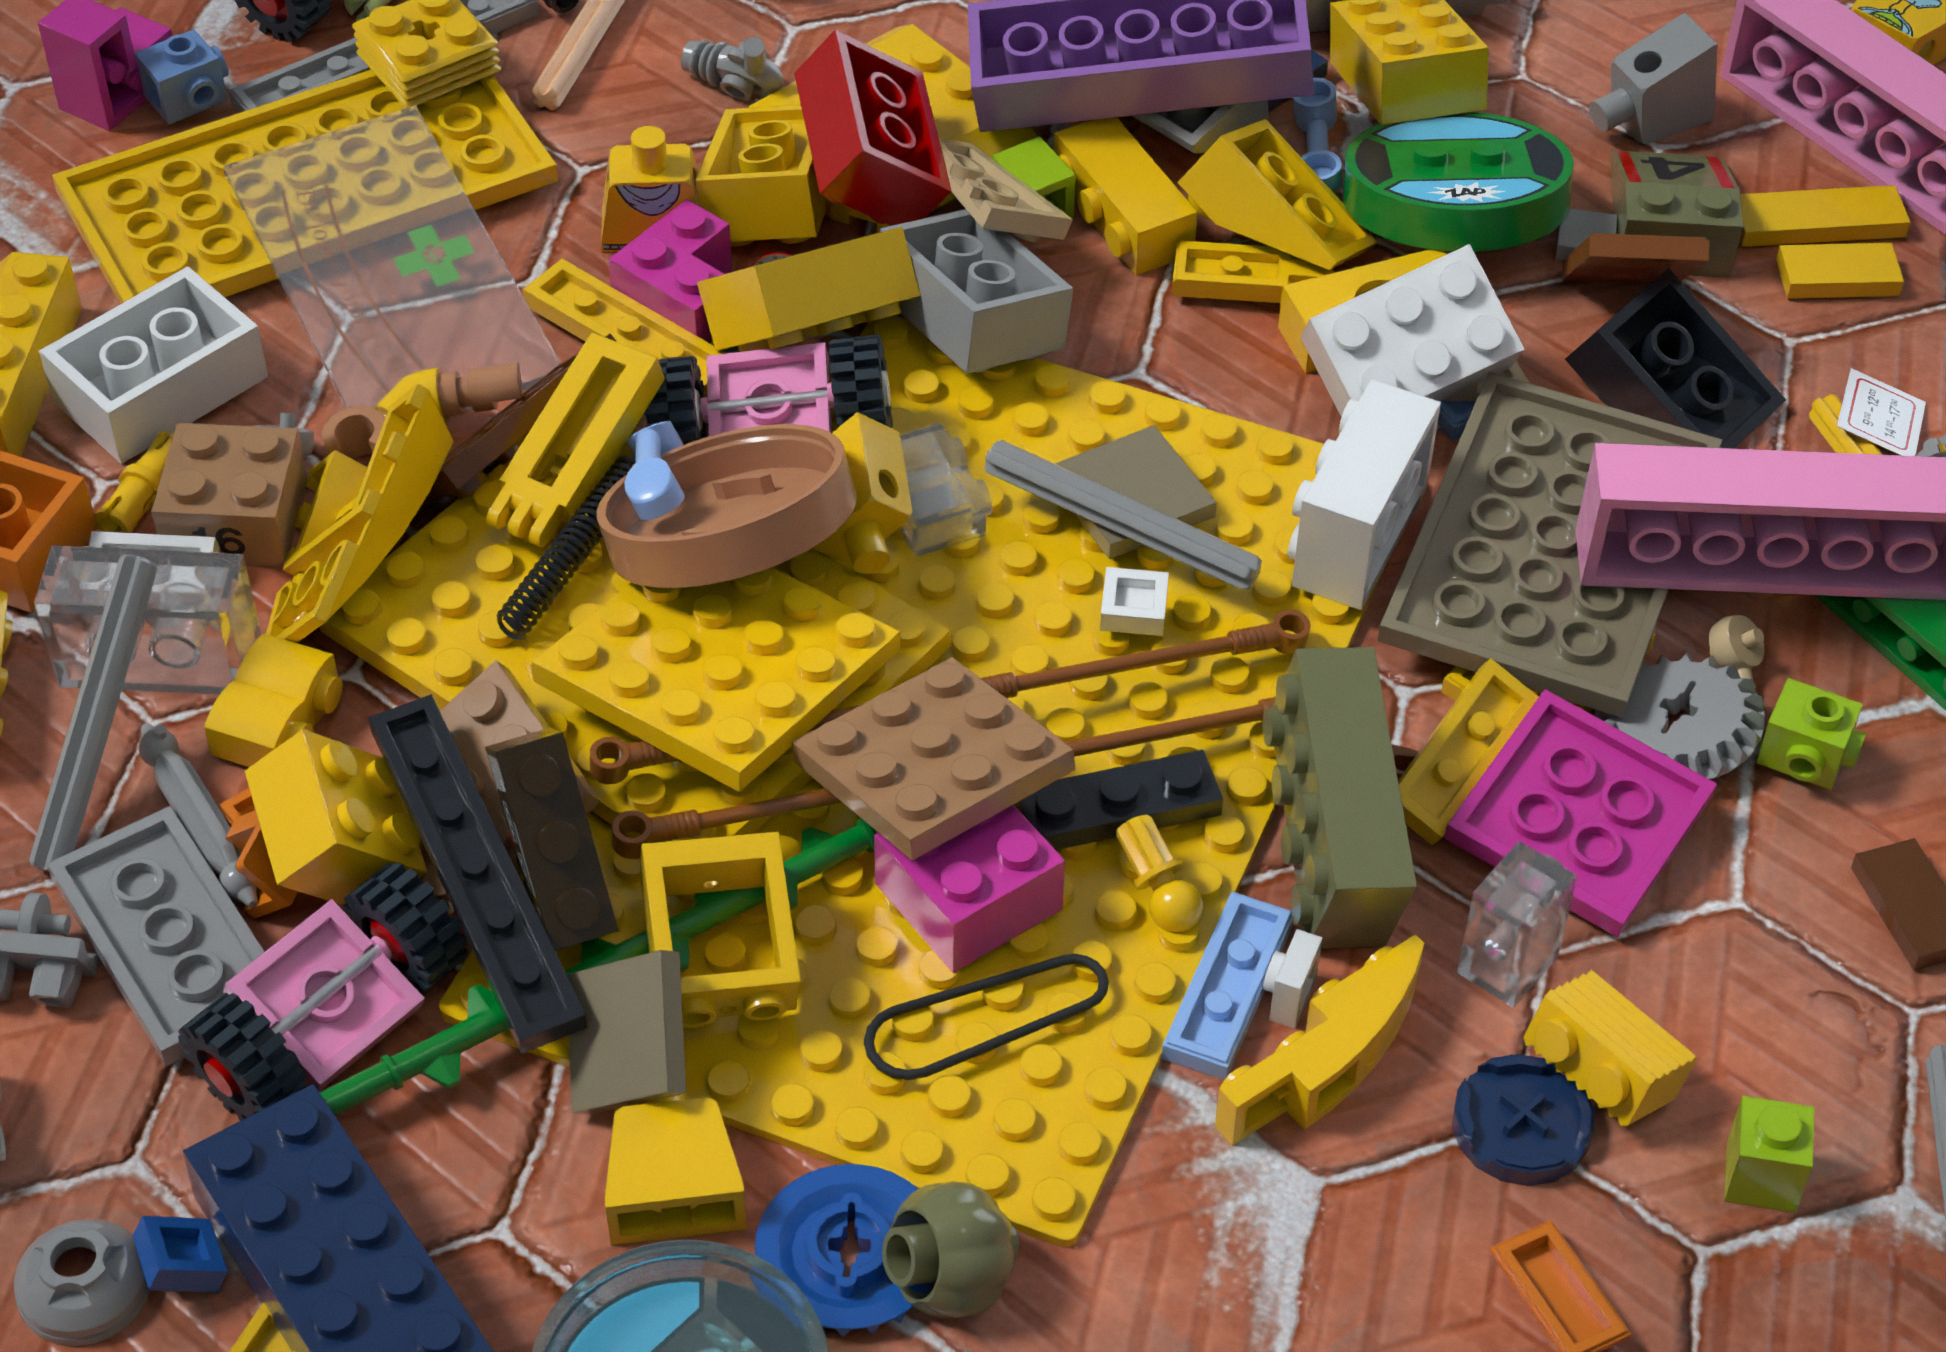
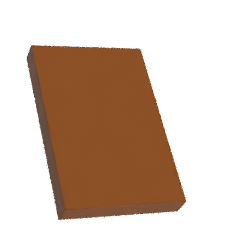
M1592 233L1563 260L1562 281L1651 284L1668 268L1682 281L1709 261L1710 240H1706V237Z

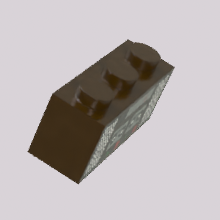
M547 728L486 746L485 750L523 883L554 950L563 949L619 931L563 732Z

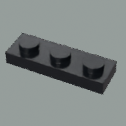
M1198 750L1058 779L1015 803L1014 806L1055 850L1117 838L1116 830L1136 816L1149 815L1152 817L1157 829L1221 816L1223 797L1204 750Z

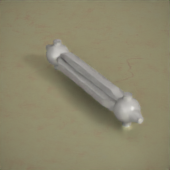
M149 723L143 724L141 726L142 738L139 742V754L142 760L154 770L156 783L211 870L220 874L219 882L234 904L244 903L248 907L253 908L258 903V887L236 869V862L241 852L225 839L230 829L229 824L191 762L178 755L179 746L175 736L167 731V728L163 725L154 727Z

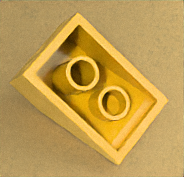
M801 105L725 109L696 176L695 186L699 206L730 224L732 247L744 246L755 240L778 239L782 243L794 244L803 242L810 237H817L826 211L827 198L819 193Z
M1266 119L1221 135L1178 182L1188 194V201L1198 214L1211 219L1216 225L1328 270L1372 249L1378 243L1376 238L1366 228L1350 216L1343 202Z

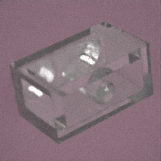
M1519 841L1473 892L1457 973L1514 1008L1559 955L1577 875L1564 868L1555 858L1541 854Z

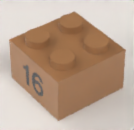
M177 423L151 510L156 533L160 535L215 537L220 546L218 565L283 568L287 553L292 546L296 530L295 522L306 490L307 471L298 428Z

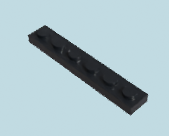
M432 694L370 716L371 733L521 1054L586 1029V1014Z

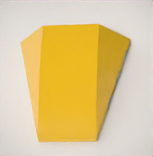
M416 384L389 406L368 467L334 450L309 470L305 486L315 491V496L312 504L304 502L299 507L295 527L301 529L302 532L296 548L292 547L288 551L283 571L293 575V580L288 581L277 592L266 634L298 643L323 625L367 581L407 529L430 492L454 442L429 389Z

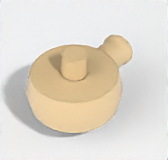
M1743 615L1726 616L1715 623L1710 630V655H1713L1721 668L1735 665L1741 678L1753 680L1752 670L1762 662L1764 657L1763 632L1749 618Z

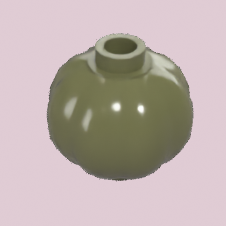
M966 1182L936 1183L917 1189L902 1202L894 1216L893 1224L884 1238L882 1259L886 1274L891 1282L900 1288L903 1297L921 1313L939 1319L970 1317L988 1310L1001 1296L1007 1285V1279L1013 1271L1015 1260L1018 1257L1019 1238L1016 1229L1009 1222L1007 1216L999 1209L997 1202L984 1189ZM936 1282L926 1294L915 1292L906 1287Z

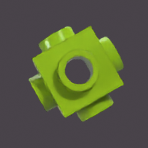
M1787 678L1768 722L1756 763L1788 774L1795 779L1832 790L1841 766L1853 770L1864 744L1867 733L1855 729L1863 704L1839 696L1836 693Z

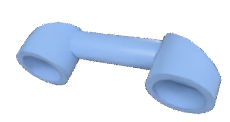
M1313 78L1314 95L1293 97L1296 124L1301 131L1306 133L1307 153L1301 158L1334 191L1343 185L1341 159L1338 155L1329 151L1328 131L1337 120L1336 87L1329 80Z
M664 421L643 428L626 440L635 457V464L627 473L624 481L625 492L639 518L645 521L659 518L671 512L681 504L685 497L667 462L661 459V454L684 444L671 421Z

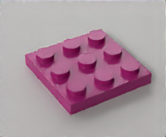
M1544 689L1447 824L1444 839L1618 938L1712 799L1717 783Z

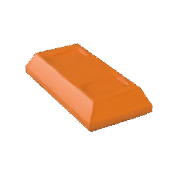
M1552 1220L1490 1247V1253L1558 1352H1601L1631 1338L1632 1333Z

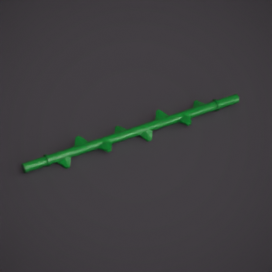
M862 818L854 822V827L836 836L813 827L803 830L802 853L783 861L790 910L798 906V884L865 850L869 853L875 851L874 835L878 832ZM764 887L694 894L693 907L669 918L672 949L675 952H679L680 972L689 968V939L762 902H766ZM647 930L617 945L600 938L582 942L581 962L566 969V974L649 953ZM480 984L469 988L466 1020L391 1057L385 1054L380 1057L379 1063L319 1092L333 1114L337 1116L392 1087L397 1091L403 1088L402 1082L418 1074H422L448 1089L460 1084L461 1053L509 1029L493 992Z

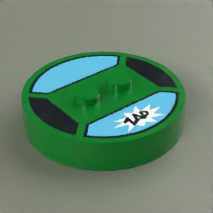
M1467 112L1387 125L1379 123L1360 133L1347 148L1345 155L1344 204L1350 216L1361 226L1374 234L1401 244L1439 251H1456L1468 244L1471 245L1473 251H1489L1514 247L1549 234L1567 218L1571 203L1573 156L1566 145L1551 133L1532 124L1494 114Z

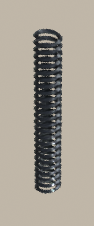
M621 456L615 460L609 471L605 473L600 482L596 484L594 490L586 497L584 503L576 510L574 516L566 523L564 529L556 536L554 542L545 550L544 555L540 557L533 569L524 577L518 589L514 590L512 596L508 598L507 602L503 604L502 609L498 611L496 615L498 625L508 637L515 640L526 639L527 633H530L532 627L537 624V620L542 618V613L547 612L548 606L553 603V599L558 597V593L564 588L563 586L568 584V579L573 577V572L578 571L584 559L588 558L589 552H592L594 546L598 545L599 539L603 538L597 521L598 505L607 491L627 475L628 472L620 470V467L628 470L632 468L630 464L622 462L629 461L635 464V458ZM502 617L512 629L521 633V635H516L508 630L502 622Z

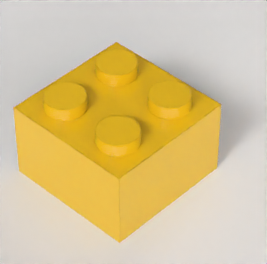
M302 729L244 771L277 885L328 901L333 899L335 903L344 905L346 903L344 898L387 863L391 862L394 864L397 862L403 864L406 871L411 868L418 873L419 878L427 873L419 847L421 838L414 823L411 821L409 812L383 757Z

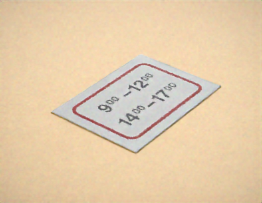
M1850 368L1837 427L1898 455L1915 456L1926 402Z

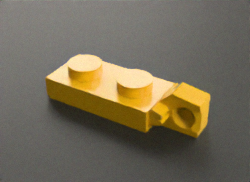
M1180 240V243L1177 242L1172 296L1281 303L1283 285L1332 274L1334 270L1333 268L1330 270L1271 246Z

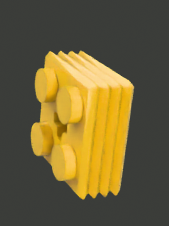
M409 0L394 7L381 6L374 9L369 17L361 19L352 25L356 31L353 34L357 39L355 45L359 48L356 53L399 102L408 109L501 70V67L497 64L500 58L496 55L499 53V50L496 48L498 41L460 0Z

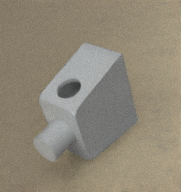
M1686 13L1676 17L1614 58L1611 63V93L1591 102L1589 105L1593 122L1602 132L1621 125L1638 143L1646 145L1713 120L1718 44Z

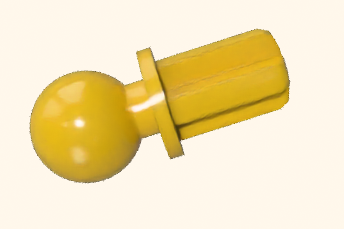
M1141 815L1128 820L1116 830V836L1139 877L1134 881L1136 889L1142 890L1151 886L1153 890L1149 904L1152 919L1160 928L1169 932H1185L1192 929L1202 916L1203 900L1200 892L1194 885L1176 878L1175 873L1185 865L1181 858L1173 859L1152 817Z

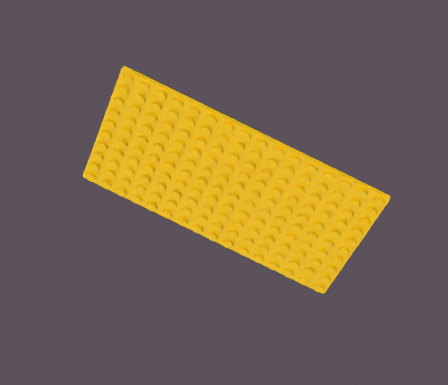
M893 315L867 323L859 337L881 336L890 386L892 429L898 431L901 438L913 512L907 523L884 540L890 560L883 569L874 573L862 574L854 570L852 563L847 564L838 559H833L951 629V647L929 668L953 657L979 678L1012 672L1017 676L1225 637L1232 630L1273 623L1275 616L1284 610L1299 611L1309 619L1311 628L1305 648L1350 647L1388 562L1362 610L1293 587L1292 579L1295 560L1287 557L1292 534L1300 521L1299 517L1292 515L1294 500L1304 480L1313 482L1317 475L1316 465L1324 445L1323 443L1038 358L1019 360L991 367L985 372L965 373L907 319ZM831 409L833 432L837 429V417L834 409ZM1155 425L1217 502L1215 517L1193 527L1257 555L1262 560L1260 574L1249 590H1241L1145 545L1109 559L1073 512L988 474L984 469L985 456L988 450L991 449L996 441L1004 440L1055 464ZM1106 567L1169 572L1163 636L1100 631ZM1285 630V632H1287V633L1296 634V633H1294V632H1292V631ZM1274 648L1238 655L1225 652L1019 691L1016 697L1007 699L1063 742L1258 705L1259 700L1276 696L1278 676L1286 674L1293 655L1280 653ZM1260 720L1074 757L1075 770L1060 778L1063 779L1204 750L1223 797L1222 815L1158 829L1173 859L1181 858L1185 864L1175 873L1176 878L1191 883L1201 894L1203 913L1199 922L1192 929L1185 932H1169L1160 928L1154 922L1149 909L1153 890L1151 886L1142 890L1136 889L1134 881L1139 877L1118 838H1112L1056 850L1065 860L1063 910L952 973L875 884V851L869 853L865 850L798 884V906L790 910L801 981L796 1010L786 1011L783 1015L770 1020L755 1021L746 1018L745 1015L719 1017L712 1023L701 1027H683L686 1099L701 1097L715 1099L724 1124L835 1165L860 1164L878 1167L903 1177L918 1189L925 1185L952 1181L974 1184L984 1189L997 1202L999 1209L1007 1216L1016 1231L1066 1248L1075 1245L1081 1236L1161 1061L1162 1045L1232 891L1238 892L1277 807L1272 793V773L1277 765L1275 748L1267 747L1265 744L1263 723ZM812 778L796 794L826 788ZM843 802L774 815L754 834L779 831L782 858L785 861L802 853V831L806 828L813 827L836 836L854 827V822L861 817ZM590 811L586 816L619 930L598 938L617 945L646 930L640 882L641 857L627 859L618 855L612 847V824ZM625 833L623 834V835L626 836V837L632 838V837H630L629 835H627V834H625ZM694 894L666 896L668 918L693 907ZM762 902L690 938L689 968L680 972L681 977L776 968L766 902ZM582 943L555 951L564 970L581 962ZM473 950L439 1003L442 1019L452 1025L467 1019L469 988L480 984L491 990ZM1063 955H1086L1098 961L1106 970L1109 980L1108 991L1103 1000L1096 1006L931 1076L913 1080L892 1078L877 1070L867 1057L864 1046L867 1026L877 1014L891 1006ZM1070 964L903 1013L885 1021L877 1030L874 1040L876 1052L884 1062L895 1068L907 1070L922 1068L1084 1001L1094 995L1098 989L1099 981L1097 975L1090 968L1084 965ZM510 1029L491 1038L518 1048ZM569 1035L528 1051L529 1053L570 1067Z

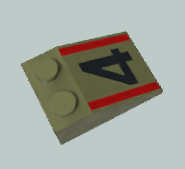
M1612 150L1610 163L1613 214H1617L1616 234L1706 237V240H1710L1709 261L1690 275L1731 278L1743 222L1740 190L1723 157Z

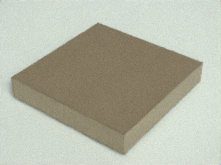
M1155 425L1055 463L1191 526L1212 519L1216 515L1217 502ZM1075 514L1109 559L1144 546Z
M658 950L566 974L586 1014L587 1023L586 1029L569 1035L572 1113L591 1115L618 1109L622 1106L636 1105L686 1094L679 952Z

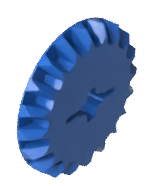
M843 1164L820 1168L797 1178L784 1187L765 1209L755 1238L757 1272L765 1285L769 1300L775 1299L783 1307L788 1319L797 1316L807 1321L814 1332L822 1326L836 1329L844 1337L852 1329L866 1328L874 1334L881 1324L891 1320L901 1324L907 1311L913 1306L903 1297L900 1288L893 1284L887 1276L882 1259V1246L884 1238L893 1224L898 1208L909 1194L918 1188L893 1172L860 1164ZM855 1221V1240L858 1241L859 1251L862 1252L857 1254L855 1263H852L850 1276L845 1277L844 1263L841 1262L840 1252L837 1251L842 1250L844 1240H848L849 1222ZM936 1282L906 1287L915 1292L927 1294Z

